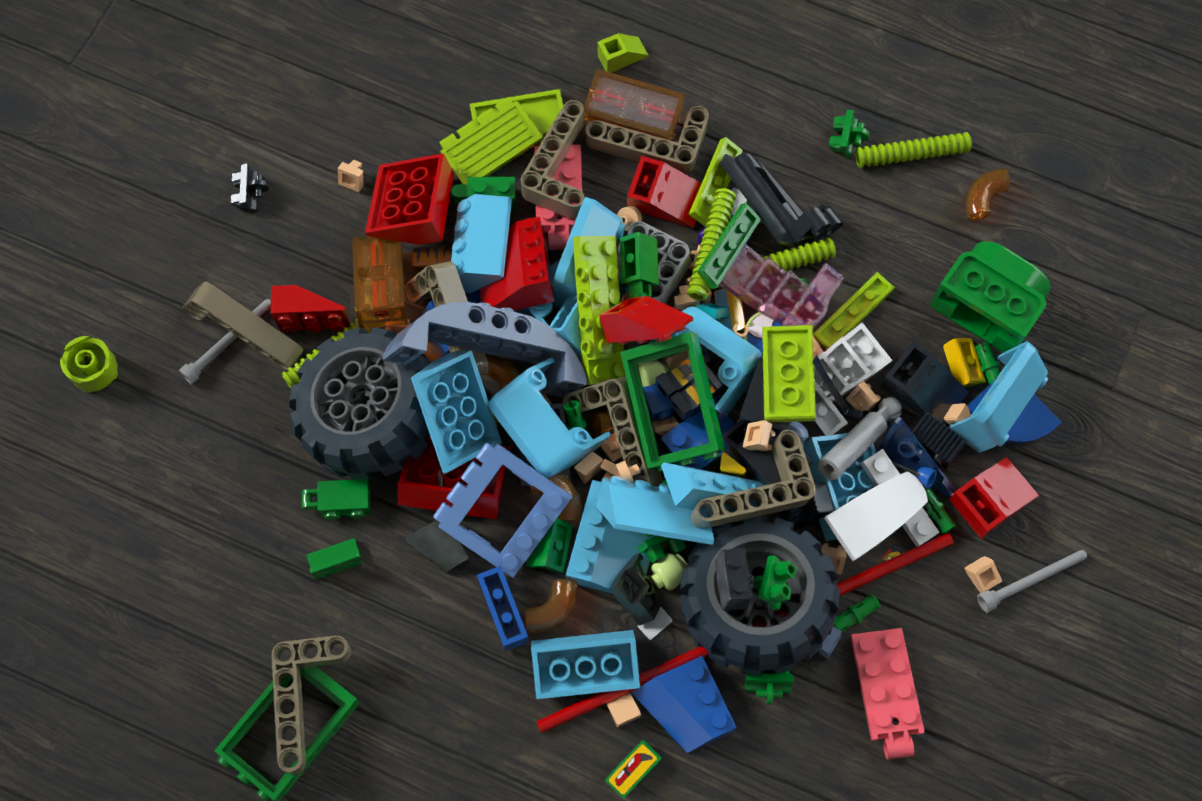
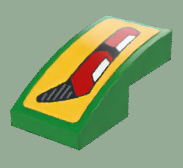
M643 739L605 781L624 799L656 766L662 757Z

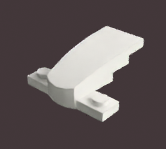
M863 323L845 337L840 338L829 349L818 356L841 396L855 389L863 381H867L893 361ZM814 365L815 422L826 436L834 435L846 426L848 422L833 405V402L836 400Z
M883 449L860 463L876 487L863 493L824 518L852 561L879 544L900 526H903L916 547L939 533L923 509V506L928 502L923 485L909 472L899 474Z

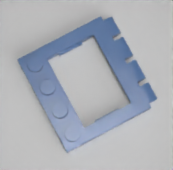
M486 443L476 456L483 464L479 465L473 461L461 477L468 485L465 486L458 481L446 497L453 505L450 506L443 502L433 517L440 522L438 525L440 529L494 566H501L503 572L513 578L568 504L572 495L498 443L495 447ZM503 464L512 470L515 475L531 486H535L544 494L502 552H500L480 535L460 525V522Z

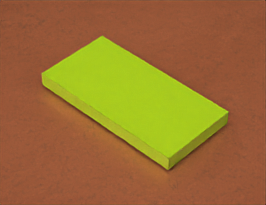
M813 325L762 327L764 420L767 422L816 421L814 364L812 362L814 359Z

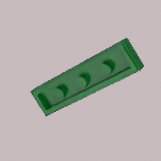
M747 203L739 206L696 272L711 289L719 286L761 220Z

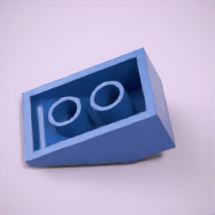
M716 410L723 435L735 423L728 415L725 417ZM702 411L680 423L661 438L660 448L665 454L709 443ZM718 452L719 457L704 460L703 457L694 459V464L685 467L708 471L721 461L722 452Z

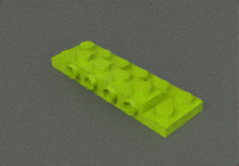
M616 236L573 237L582 367L587 379V385L626 377L620 353L624 351V345H618V342L607 343L599 317L600 314L620 303Z

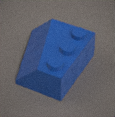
M703 656L659 675L631 692L687 754L734 732L736 729V725Z

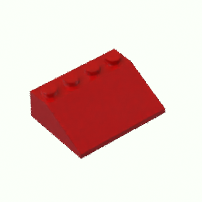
M444 153L379 165L365 231L366 236L418 245L443 241L454 172Z
M540 216L517 221L509 227L504 278L480 289L481 303H489L491 307L499 309L511 308L515 311L554 302L547 238Z
M429 434L425 441L428 448L417 460L412 456L404 463V469H402L398 482V505L438 510L443 502L452 506L453 503L447 500L446 497L458 481L465 486L468 485L461 478L473 461L479 465L483 464L475 457L455 469L443 473ZM500 445L510 452L511 446ZM502 464L466 515L497 519L507 472L506 466Z

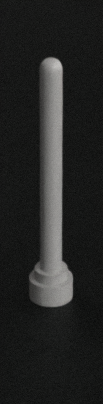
M264 300L252 312L261 317L271 308V300ZM228 332L194 364L192 362L189 365L185 364L178 371L190 384H193L199 379L201 370L238 337Z
M1080 550L996 592L994 590H986L977 595L978 602L981 608L988 613L996 609L1001 600L1086 559L1087 553L1084 550Z

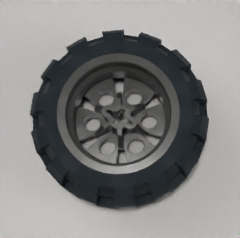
M761 516L741 520V524L731 526L730 523L723 524L712 530L714 537L713 545L698 542L688 556V565L683 570L680 588L682 616L686 619L688 632L696 645L704 647L709 652V658L725 668L731 664L741 668L742 674L758 676L764 670H774L775 674L795 669L796 663L800 660L812 658L822 648L823 641L827 635L831 634L839 606L840 589L837 587L836 582L838 574L831 557L821 552L822 544L808 531L800 534L793 530L794 523L776 517L774 523L761 522ZM744 548L747 555L746 559L748 560L746 564L749 565L747 569L749 570L748 574L751 580L749 584L752 585L750 589L752 590L751 594L753 597L749 602L750 604L741 610L743 615L734 617L730 614L732 610H722L719 600L720 594L715 560L720 550ZM775 555L780 561H790L797 569L795 577L787 579L786 584L791 590L790 598L800 597V603L788 602L787 600L782 601L778 610H783L788 614L783 618L775 615V612L778 610H772L769 603L757 597L756 592L759 590L753 586V575H763L768 556ZM755 607H758V608L763 607V609H762V610H757V609H755ZM755 622H762L766 627L759 628L752 625Z

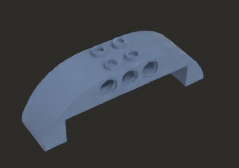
M452 302L439 305L424 313L398 333L383 354V361L407 365L427 351V341L536 365L552 357L555 362L543 373L547 384L542 390V394L564 398L566 394L587 385L583 367L576 353L557 331L534 317L516 313L511 308L499 309L491 307L489 303Z

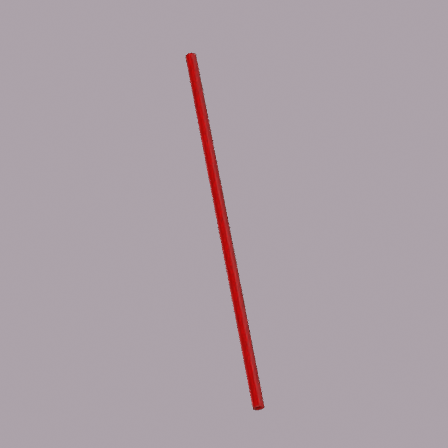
M946 533L837 583V587L840 589L839 596L954 544L951 535ZM783 610L775 612V615L780 618L788 615ZM755 622L752 625L759 628L766 627L762 622ZM697 647L640 673V687L653 678L701 656H703V659L709 657V652L704 647ZM637 688L599 692L536 721L540 732L543 733L622 697Z

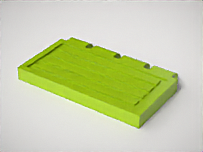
M560 89L509 97L513 103L515 101L519 102L543 136V139L563 107ZM506 98L470 104L472 120L476 127L479 126L476 120L478 116L490 108L497 114L498 111L495 105Z
M507 97L495 105L498 111L497 114L490 108L476 118L479 126L476 127L474 122L471 121L457 130L460 136L459 139L452 133L439 142L443 148L440 151L441 154H445L453 172L462 184H468V177H488L543 140V136L518 101L513 103Z

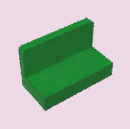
M557 518L527 558L526 567L545 568L555 573H564L573 525Z
M355 538L307 554L310 565L309 570L315 580L363 564Z

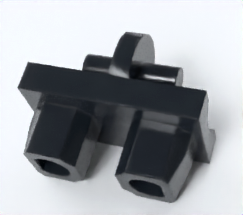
M243 164L241 165L240 172L232 174L233 185L236 188H240V192L231 195V204L236 208H247L251 212H257L258 199L262 198V193L269 190V183L263 180V175L249 168L250 165Z

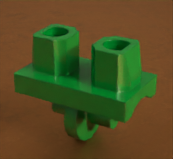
M847 110L846 116L834 117V131L842 132V136H831L829 146L831 151L842 152L844 158H851L854 145L860 146L861 141L868 140L870 132L864 129L865 124L858 123V120L854 118V110Z
M653 535L652 538L645 540L644 544L637 548L641 554L646 552L651 563H655L659 559L666 557L662 545L667 544L670 552L674 555L684 551L687 547L684 540Z
M775 555L768 556L763 575L756 576L753 580L754 588L759 590L758 597L769 603L772 610L780 609L781 602L790 599L791 590L786 584V580L795 577L797 570L790 561H780Z
M774 670L773 674L761 671L760 676L746 674L745 692H756V697L766 698V705H772L773 698H782L783 693L791 694L794 677L789 671L775 674Z

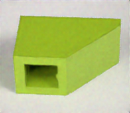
M618 33L598 41V58L607 74L648 57L639 37Z

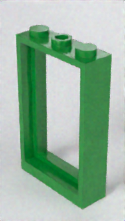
M688 332L671 337L666 341L653 342L620 352L648 469H656L657 473L663 472L661 467L663 463H680V466L694 464V459L703 457L704 460L719 457L718 452L726 451L698 334ZM688 351L709 443L659 456L638 365Z
M317 666L300 668L301 675L340 707L305 749L306 766L301 773L296 775L285 773L276 786H274L233 752L234 748L274 702L273 681L215 749V752L220 755L218 761L229 770L232 766L240 773L237 777L246 785L250 786L251 783L259 788L257 794L265 801L282 800L360 704L353 695ZM293 676L283 678L281 682L282 688L289 684ZM298 759L294 762V764H293L290 768H293V767H295V766L297 765Z

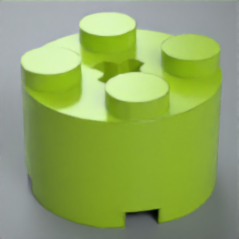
M81 336L70 341L64 348L65 352L60 359L61 369L69 380L84 392L90 393L101 390L117 378V360L102 340Z

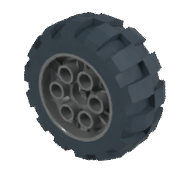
M364 328L344 331V338L337 341L329 338L317 347L320 352L312 360L306 358L299 368L297 375L300 378L299 384H292L289 407L293 410L290 413L292 429L295 437L301 441L302 448L324 469L338 476L349 475L352 479H376V472L380 471L385 476H389L403 470L404 466L402 463L413 456L417 460L428 448L425 441L430 433L411 377L431 362L424 353L407 365L383 361V354L386 348L397 335L395 331L381 328H372L370 334ZM398 383V388L388 389ZM354 421L353 431H349Z

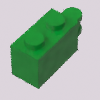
M468 177V184H457L452 188L453 201L457 204L474 194L503 196L512 199L511 210H516L515 177Z
M640 232L620 237L621 284L629 286L631 298L651 297V287L659 285L657 238Z
M368 479L317 481V489L302 491V509L317 510L321 517L327 520H336L340 516H349L355 519L363 518L365 515L371 514V485ZM312 497H317V502H312Z

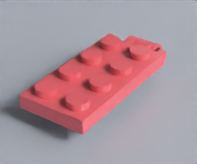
M572 145L552 179L582 191L581 145ZM534 146V153H536L539 146ZM536 205V217L540 216L544 231L548 232L549 251L564 250L576 219L567 218Z
M902 628L852 634L850 638L871 740L876 741L884 738L883 746L887 760L914 756V745L910 735H920L925 732ZM892 720H896L898 725H894Z

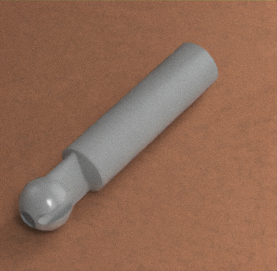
M888 397L883 399L878 406L879 410L877 412H869L819 461V470L826 478L830 480L839 478L887 430V422L896 420L898 416L900 417L902 405L896 398Z

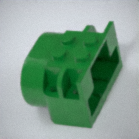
M983 241L977 243L971 252H965L959 256L939 285L929 306L1004 353L1020 345L1045 309V298L1049 294L1051 287L1046 275L1035 265L1000 244Z

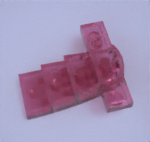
M745 245L720 285L755 310L780 323V326L813 325L814 329L825 316L829 306V299L839 287L844 277L825 263L807 286L791 270L785 272L769 257L763 259L748 245Z

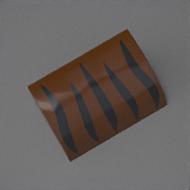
M452 246L413 248L412 264L415 276L429 265L451 261Z

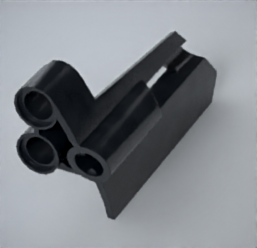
M743 153L733 157L725 154L722 157L720 164L779 244L794 245L796 249L798 246L804 247L805 244L811 245L812 242H817L833 234L843 225V221L831 206L821 204L819 207H815L810 211L807 209L803 213L753 155Z

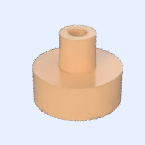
M634 206L624 207L617 214V216L623 219L622 224L626 225V231H628L632 223L642 221L640 211Z
M625 461L615 464L619 476L627 479L626 482L634 483L632 476L641 473L637 464L630 467L627 466Z

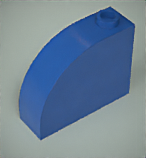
M995 380L967 405L971 415ZM1034 394L1008 431L1009 438L1005 443L1024 444L1032 442L1049 434L1061 421Z

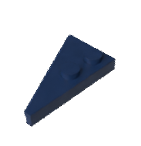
M898 416L876 452L883 449L889 459L915 470L921 467H929L936 470V479L931 487L950 499L956 489L906 423Z

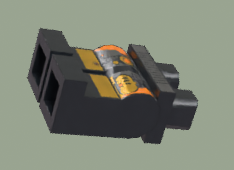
M709 349L703 352L702 355L714 399L722 393L725 385L720 381L718 371L713 373L709 368L717 362L716 356ZM689 357L667 373L663 372L655 378V386L668 402L671 401L670 405L683 421L701 409Z

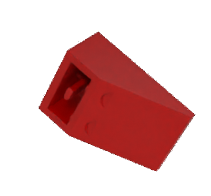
M641 156L627 195V206L636 207L640 213L694 229L696 219L690 216L689 212L702 183L664 162Z
M297 285L271 286V315L279 331L285 333H295L297 330L319 332L321 329L343 331V328L350 327L349 324L351 322L344 306Z
M648 296L627 298L599 315L607 343L618 342V345H624L632 341L645 343L651 339H656L657 342L666 341L671 338V334L683 331L685 325L694 320L693 316Z
M1006 457L955 491L949 500L982 539L1039 495Z

